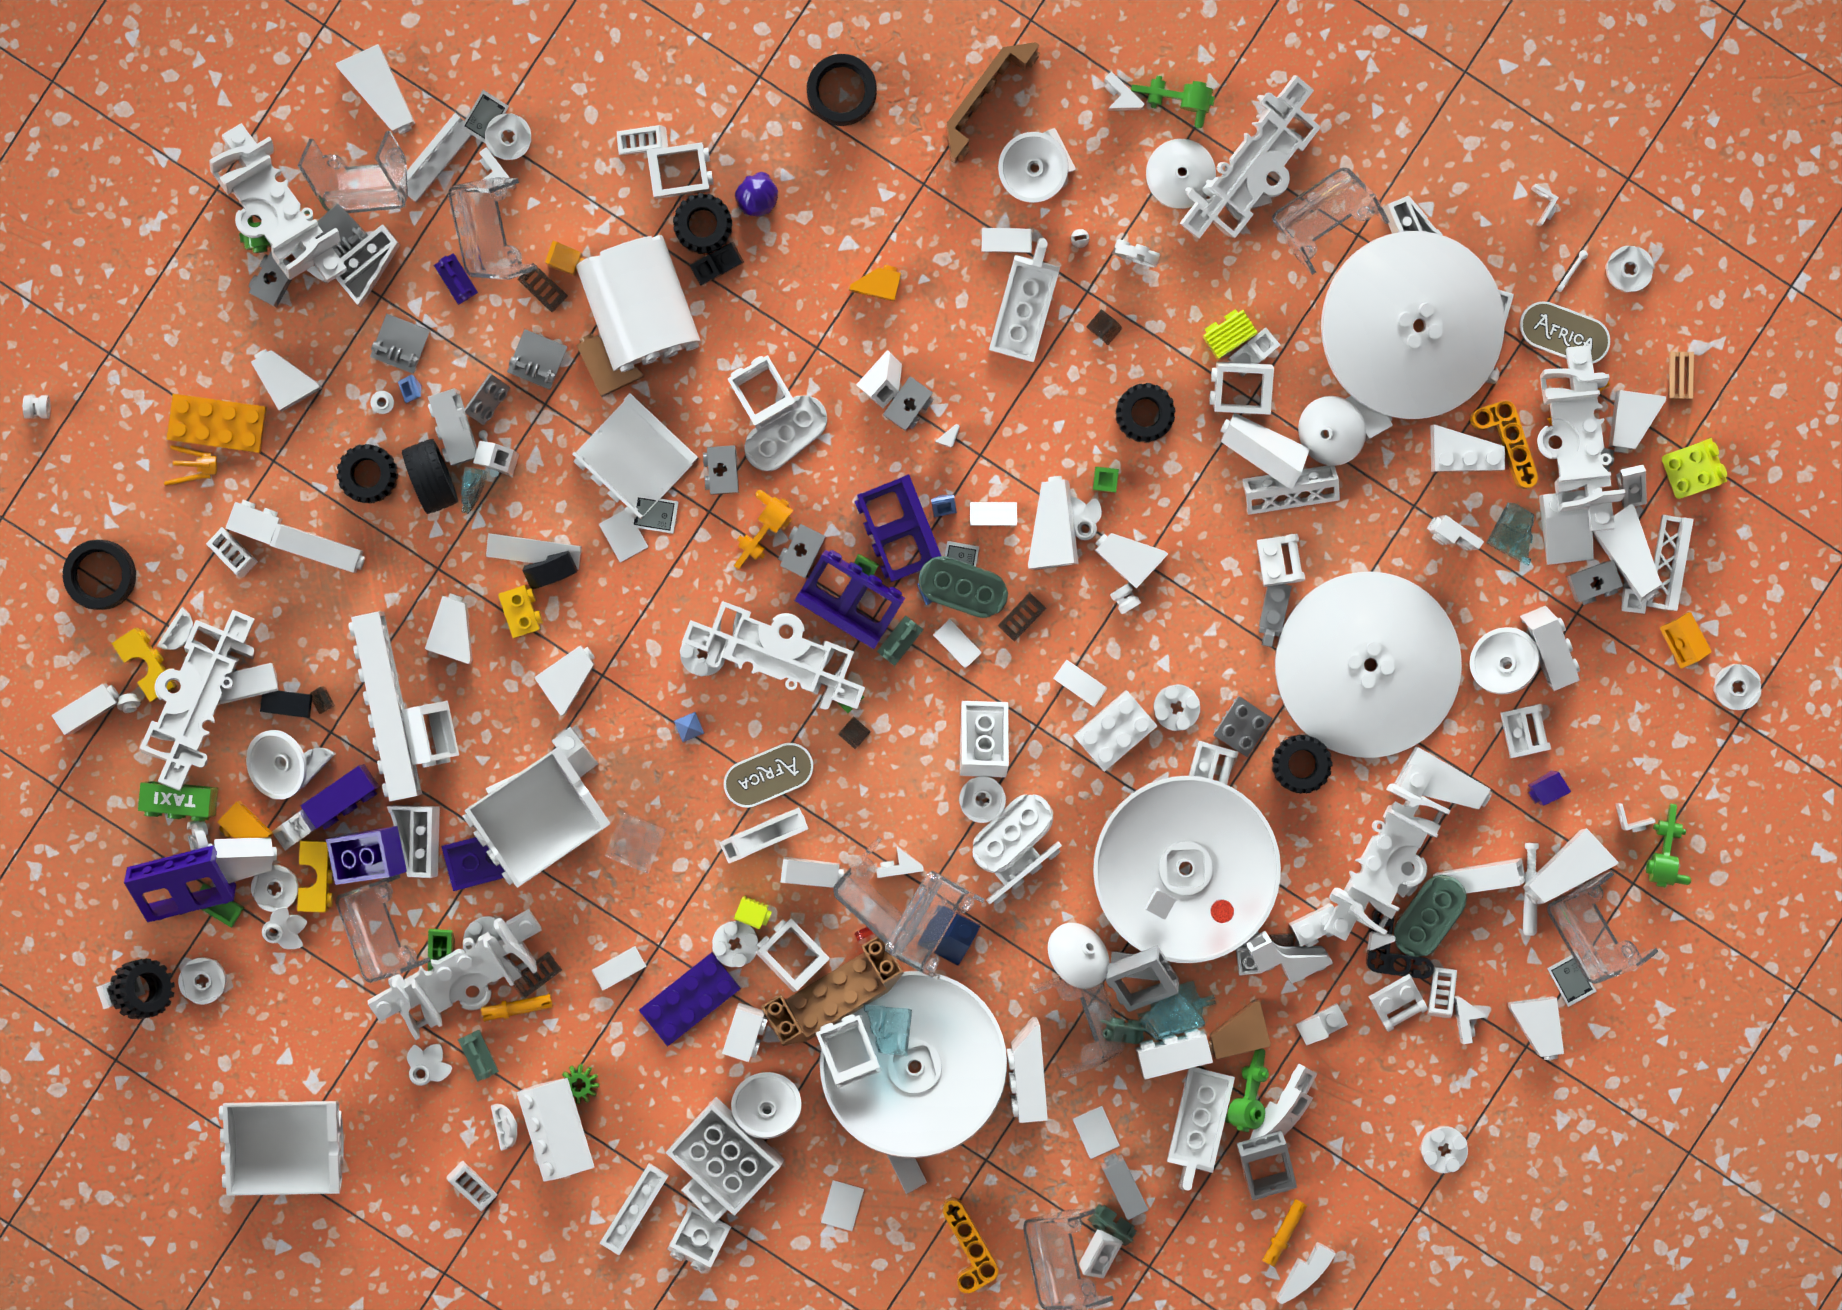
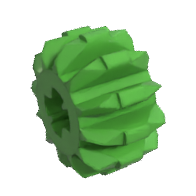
M579 1064L577 1072L572 1065L569 1067L571 1074L564 1071L562 1075L564 1078H568L573 1097H576V1104H580L582 1096L584 1101L588 1103L590 1101L588 1094L594 1097L597 1094L592 1088L600 1086L599 1083L592 1082L598 1075L593 1074L589 1076L592 1070L591 1067H588L586 1072H583V1064ZM578 1078L582 1079V1083L585 1082L586 1084L581 1090L577 1089V1085L574 1086Z

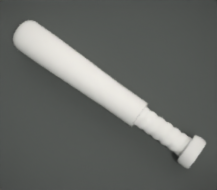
M1525 843V849L1528 852L1525 884L1537 873L1536 849H1539V843ZM1524 891L1523 934L1534 936L1537 933V902H1531L1525 895L1526 891Z

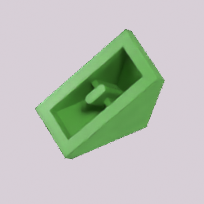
M428 930V971L434 968L431 965L432 959L439 960L454 951L455 938L452 930Z

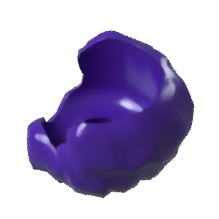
M758 172L753 176H747L742 184L738 186L735 191V199L739 209L744 214L761 217L771 213L772 209L776 206L778 189L767 173Z

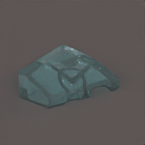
M465 467L461 488L462 513L468 514L477 503L486 482L487 471Z
M1508 502L1486 543L1525 565H1530L1529 543H1532L1533 538L1531 528L1534 523V514L1516 503Z
M1179 991L1178 994L1162 999L1141 1018V1025L1156 1040L1166 1038L1171 1034L1184 1033L1185 1030L1195 1027L1201 1028L1205 1025L1201 1016Z
M864 1005V1012L868 1014L871 1023V1032L876 1037L875 1044L878 1052L907 1056L912 1010L909 1008Z

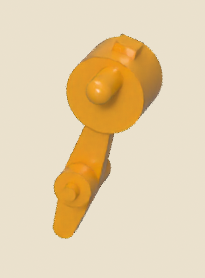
M762 490L756 491V498L767 505L757 519L764 525L754 539L747 534L744 538L741 535L737 538L740 542L738 547L744 550L734 564V567L738 570L749 555L755 560L758 557L761 559L765 557L766 554L763 553L765 548L758 543L769 529L777 533L780 528L785 530L793 520L789 516L794 510L788 507L790 503L784 498L779 500L777 497L772 498Z

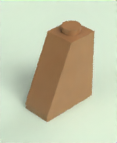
M589 334L579 339L581 343L577 345V348L601 397L644 377L642 372L636 367L626 372H621L620 369L613 371L602 338L598 335L593 337L592 334Z
M1255 999L1214 1030L1209 1034L1210 1041H1208L1211 1055L1214 1054L1216 1059L1270 1047L1271 1044L1260 1000Z

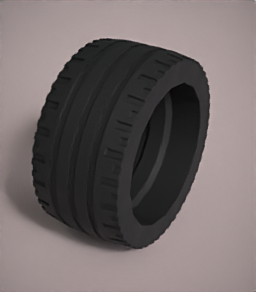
M834 54L828 56L815 65L808 77L807 98L810 107L820 119L829 124L847 126L861 121L872 110L876 100L877 85L872 70L864 61L853 55ZM845 67L852 69L860 75L864 82L865 93L863 100L857 108L850 112L839 113L831 111L820 99V81L827 72L834 68Z
M434 439L422 441L402 450L407 472L426 514L440 511L458 502L449 471Z
M90 540L78 545L66 558L62 571L64 586L70 597L79 605L93 610H106L120 605L129 597L136 582V568L133 559L123 547L108 540ZM94 552H105L112 555L119 562L122 569V580L119 588L113 594L104 598H95L87 595L80 588L77 581V570L80 562L87 555Z

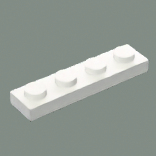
M650 1163L647 1165L600 1241L601 1245L617 1255L621 1254L668 1178V1174Z

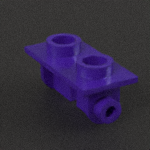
M454 253L448 257L444 256L434 265L458 305L478 293Z

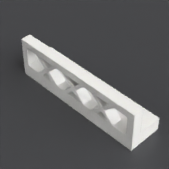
M454 113L395 184L416 203L472 136L461 129L464 120L456 113Z
M1327 465L1303 469L1293 489L1286 487L1270 475L1243 479L1248 515L1340 500L1339 478L1335 466ZM1325 488H1334V493L1325 495L1320 493ZM1308 491L1311 493L1306 498L1298 497L1301 492ZM1280 495L1287 496L1284 501L1278 502L1275 500ZM1262 498L1265 500L1261 505L1252 506V500Z
M1662 515L1654 564L1657 573L1658 569L1666 565L1670 571V578L1663 583L1661 582L1660 587L1666 594L1665 605L1653 603V599L1647 600V607L1669 611L1678 610L1694 519ZM1667 521L1679 522L1678 532L1672 537L1665 530ZM1670 542L1674 548V555L1666 560L1661 550L1664 545Z

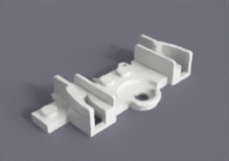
M1294 75L1278 97L1269 92L1265 95H1258L1257 99L1265 109L1256 116L1259 121L1252 123L1257 129L1256 134L1251 137L1248 133H1244V141L1230 157V164L1220 162L1217 165V171L1222 175L1215 177L1213 181L1206 180V185L1202 191L1210 197L1209 199H1204L1192 188H1186L1185 192L1188 198L1195 204L1179 224L1196 238L1200 239L1213 222L1225 235L1236 238L1253 216L1250 209L1263 193L1266 194V197H1276L1287 189L1290 175L1284 165L1296 150L1303 151L1321 128L1300 109L1314 91L1309 85ZM1292 118L1300 121L1307 128L1312 129L1306 138L1286 127ZM1270 172H1276L1279 176V181L1274 186L1269 185L1266 180ZM1224 206L1240 222L1234 231L1218 217Z
M242 123L222 134V139L230 150L209 160L210 171L228 195L233 192L244 207L241 211L238 210L235 222L238 230L250 238L265 236L271 244L272 257L289 280L313 265L327 283L345 273L347 267L332 248L340 242L337 228L316 239L323 231L318 226L317 220H312L313 211L310 208H304L300 211L301 204L288 188L287 179L284 182L276 181V177L281 175V170L274 168L271 164L270 155L274 153L272 139L268 137L256 144ZM237 160L243 167L230 171L223 176H220L218 173ZM253 215L259 216L262 220L261 225L258 227L249 226V217ZM302 248L304 253L285 266L283 259Z
M1590 345L1566 348L1568 369H1545L1540 374L1544 405L1550 404L1552 426H1545L1540 431L1537 438L1538 449L1546 458L1557 459L1559 478L1554 484L1558 512L1587 509L1590 532L1614 530L1615 522L1612 502H1620L1626 493L1625 489L1602 492V488H1600L1611 486V472H1608L1604 467L1611 463L1612 458L1607 453L1601 455L1604 449L1601 428L1604 418L1597 419L1594 416V411L1601 410L1603 407L1598 403L1597 397L1600 395L1598 388L1605 387L1610 377L1609 374L1603 372L1594 373ZM1564 377L1570 379L1571 390L1566 388H1547L1546 379ZM1550 437H1560L1562 446L1559 449L1551 448L1549 446ZM1581 487L1585 488L1586 498L1562 502L1563 492L1573 491Z
M722 601L712 628L690 620L682 643L708 652L706 658L707 665L719 667L723 658L737 663L739 669H741L743 663L750 662L753 665L752 674L761 672L779 680L788 678L785 686L789 690H794L798 682L802 689L818 695L821 684L827 686L819 705L820 709H828L832 700L854 709L858 708L865 687L844 679L854 651L828 641H824L822 645L802 638L803 632H805L804 625L795 615L789 613L779 614L773 618L774 621L770 626L749 618L750 611ZM725 607L737 612L733 624V636L720 632ZM783 625H789L793 629V635L789 639H784L779 634V630ZM838 650L846 654L838 671L834 675L824 672L823 669L829 663L834 651ZM790 681L794 683L793 687L789 686Z
M232 610L224 631L196 620L184 646L185 652L188 654L181 670L168 669L158 676L155 682V692L158 699H163L166 701V704L158 722L151 721L140 746L142 753L166 761L158 783L181 791L191 766L203 768L207 765V755L199 752L203 745V738L210 735L209 731L203 729V724L206 721L215 723L213 715L223 695L221 686L225 690H229L233 686L232 679L226 676L235 672L239 659L228 654L233 651L250 659L254 657V648L245 644L255 621L254 618ZM197 630L210 635L218 641L215 651L194 640ZM177 680L180 683L181 688L177 693H170L167 690L169 681ZM226 681L230 682L229 685H224ZM150 737L165 741H175L171 752H160L147 747Z
M1410 764L1399 786L1395 784L1388 785L1387 791L1406 801L1404 805L1396 801L1392 805H1388L1383 815L1384 822L1376 820L1372 823V829L1379 833L1371 837L1362 857L1355 859L1356 862L1361 864V871L1358 873L1349 871L1351 878L1345 889L1334 888L1329 898L1338 905L1335 906L1323 930L1346 941L1355 922L1358 921L1378 933L1387 934L1388 931L1383 929L1389 918L1392 919L1396 911L1400 909L1391 904L1400 883L1407 885V888L1419 885L1424 880L1427 874V864L1423 857L1420 858L1416 853L1422 846L1427 834L1437 838V832L1441 827L1438 823L1442 815H1449L1451 811L1422 796L1432 777L1431 774ZM1419 805L1429 806L1438 811L1433 821L1413 817ZM1405 862H1411L1414 865V872L1411 875H1404L1401 871V867ZM1368 902L1384 915L1379 925L1375 924L1364 913Z
M530 909L506 921V923L502 918H497L494 920V927L502 940L498 942L489 932L478 937L475 944L472 938H466L463 940V949H457L439 960L432 959L431 965L434 968L431 971H425L420 966L417 973L406 979H403L400 974L389 978L388 984L390 988L369 999L368 1005L380 1022L400 1011L414 1039L418 1040L420 1038L419 1028L428 1024L430 1028L436 1025L442 1026L440 1012L453 1006L452 1003L459 1000L462 1005L461 1007L466 1010L481 1009V1007L487 1005L491 998L492 992L488 987L489 982H495L505 977L509 985L513 986L514 981L522 977L521 970L529 967L533 974L536 973V960L523 941L542 931L540 924ZM514 953L523 963L515 966L506 955ZM469 986L479 988V994L476 997L466 995V989ZM420 1004L424 1019L416 1023L409 1010Z

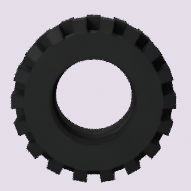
M698 193V195L689 196L687 200L681 202L679 208L677 207L675 217H673L674 232L680 243L689 251H694L698 254H710L720 249L728 242V238L732 233V218L727 206L722 200L711 194L704 195L703 193ZM697 211H709L716 218V230L708 237H697L689 228V220Z
M1151 383L1137 384L1129 388L1117 403L1115 414L1120 430L1129 439L1131 438L1137 442L1147 443L1160 439L1170 430L1175 420L1174 414L1176 411L1173 399L1169 397V393L1166 390ZM1142 399L1153 401L1159 409L1158 420L1155 424L1148 427L1138 425L1132 418L1134 404Z
M371 444L357 445L355 448L347 450V453L340 458L341 462L337 466L338 474H336L337 479H339V486L353 500L362 503L382 501L396 487L395 482L398 479L397 464L394 463V458L386 450ZM364 460L376 462L381 471L378 483L370 488L360 486L354 477L355 468Z
M1308 735L1288 737L1274 751L1272 771L1281 786L1289 791L1300 794L1312 793V791L1320 789L1323 784L1325 785L1328 776L1331 775L1332 771L1330 770L1331 766H1333L1330 758L1331 754L1324 743H1321L1314 737ZM1305 750L1313 755L1315 769L1310 776L1298 778L1290 772L1288 766L1289 759L1296 751Z
M146 958L130 961L123 964L121 968H117L115 971L117 975L112 976L110 980L113 982V985L109 986V991L113 993L110 996V1000L116 1001V1004L113 1005L114 1008L121 1009L120 1014L123 1016L128 1015L130 1019H144L163 1013L166 1010L165 1007L171 1004L169 998L174 997L175 993L171 991V988L175 987L174 982L171 983L170 981L172 975L171 973H166L168 968L165 965L159 966V961H151V959ZM138 976L144 978L149 986V996L145 1002L141 1001L135 994L134 985Z

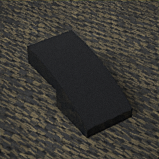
M730 242L689 266L700 286L741 265L744 261L735 244Z
M566 551L549 555L546 561L525 565L522 571L530 588L536 589L577 573V568L570 552Z
M279 690L262 694L260 712L310 718L313 695Z

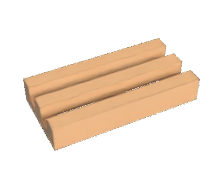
M1671 351L1669 352L1668 398L1693 399L1694 352ZM1675 357H1679L1678 394H1675ZM1685 357H1687V394H1684Z

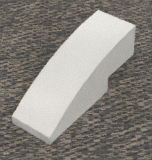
M1317 1242L1306 1262L1297 1258L1276 1297L1277 1301L1284 1304L1310 1287L1331 1263L1336 1255L1334 1250Z

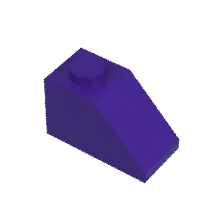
M1552 770L1528 785L1531 790L1528 794L1535 804L1539 802L1543 806L1571 792L1561 774Z

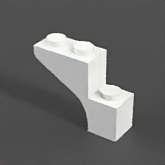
M796 808L735 834L719 843L729 864L809 828L800 808Z
M1266 931L1251 937L1245 943L1260 973L1272 970L1275 966L1281 964L1291 984L1302 981L1307 976L1324 970L1327 966L1333 964L1323 946H1311L1308 948L1306 946H1279L1271 941Z

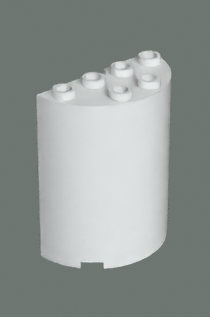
M662 235L653 238L652 236H647L619 244L601 251L600 256L588 257L576 265L613 371L620 369L621 372H626L635 368L634 364L640 362L643 365L653 363L660 355L669 358L677 355L678 351L686 348V351H691L700 347L699 343H701L699 334Z
M559 746L465 809L466 814L462 816L469 827L474 825L476 828L473 834L483 847L485 845L488 846L489 850L486 853L496 866L499 864L505 871L502 875L509 885L514 883L517 888L611 824Z
M339 1102L223 1103V1106L219 1107V1119L223 1120V1128L220 1129V1142L225 1143V1150L221 1152V1164L225 1165L226 1174L222 1175V1187L226 1188V1196L339 1194L342 1185L341 1164H343L344 1160L342 1112L339 1111Z

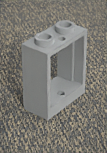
M1158 945L1108 964L1107 975L1105 976L1106 983L1109 988L1114 989L1119 1003L1124 1005L1128 1012L1178 994L1179 978ZM1151 967L1161 983L1131 994L1121 978Z
M1282 1130L1237 1143L1252 1200L1262 1199L1297 1188L1287 1143ZM1281 1153L1285 1172L1257 1180L1252 1179L1248 1162Z
M1116 1153L1105 1157L1101 1167L1127 1220L1148 1211L1149 1209L1122 1154L1117 1156Z

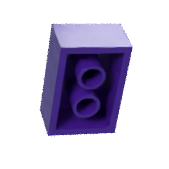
M362 764L300 806L316 829L323 827L325 830L339 821L337 816L340 814L345 816L357 809L356 803L359 801L367 802L376 796L377 792L375 790L380 786L365 764Z
M398 826L347 833L326 839L335 885L387 878L407 872Z

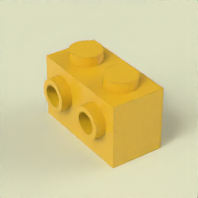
M526 585L498 594L513 638L541 630L540 624H543L540 611H535L532 602H535L536 599L532 588L528 589Z

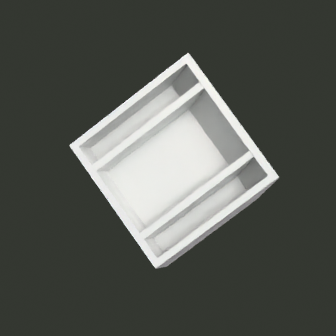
M1032 1017L1011 1041V1048L1007 1049L1009 1068L1013 1070V1072H1009V1084L1012 1094L1015 1093V1095H1010L1011 1108L1014 1117H1018L1019 1123L1048 1121L1041 1030L1037 1017Z

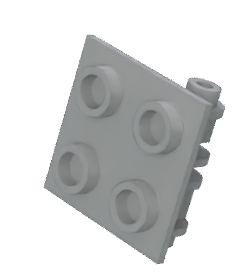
M339 203L317 221L323 233L316 237V239L334 228H337L339 231L340 242L332 247L339 258L343 257L369 236Z
M386 313L376 342L374 341L372 344L370 357L414 374L430 330Z
M524 329L514 356L510 359L507 372L550 390L568 346Z
M490 373L463 412L484 425L492 418L494 410L506 398L507 392L511 387Z
M1238 696L1236 700H1233L1234 703L1229 711L1225 712L1227 714L1225 717H1222L1223 720L1218 728L1214 729L1213 735L1248 757L1273 718Z

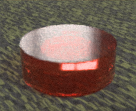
M1219 899L1211 905L1210 914L1216 922L1226 923L1232 919L1234 908L1229 901Z
M871 924L855 932L854 935L858 942L879 931L875 924Z

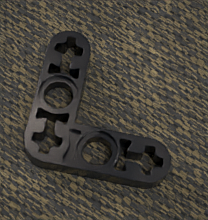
M1374 909L1371 920L1379 925L1381 918L1377 917V914L1380 912ZM1394 917L1392 919L1389 918L1385 926H1388L1387 934L1392 935ZM1391 943L1376 948L1379 950L1385 949V953L1380 952L1379 959L1383 961V964H1379L1378 968H1375V965L1371 963V959L1376 958L1377 952L1367 949L1366 965L1373 972L1398 976L1410 974L1411 977L1420 979L1429 978L1434 972V965L1428 958L1390 953ZM1398 958L1406 961V968L1403 971H1396L1394 969V961ZM1410 960H1414V965H1422V962H1425L1429 970L1421 974L1420 970L1412 969L1413 973H1409L1411 968Z

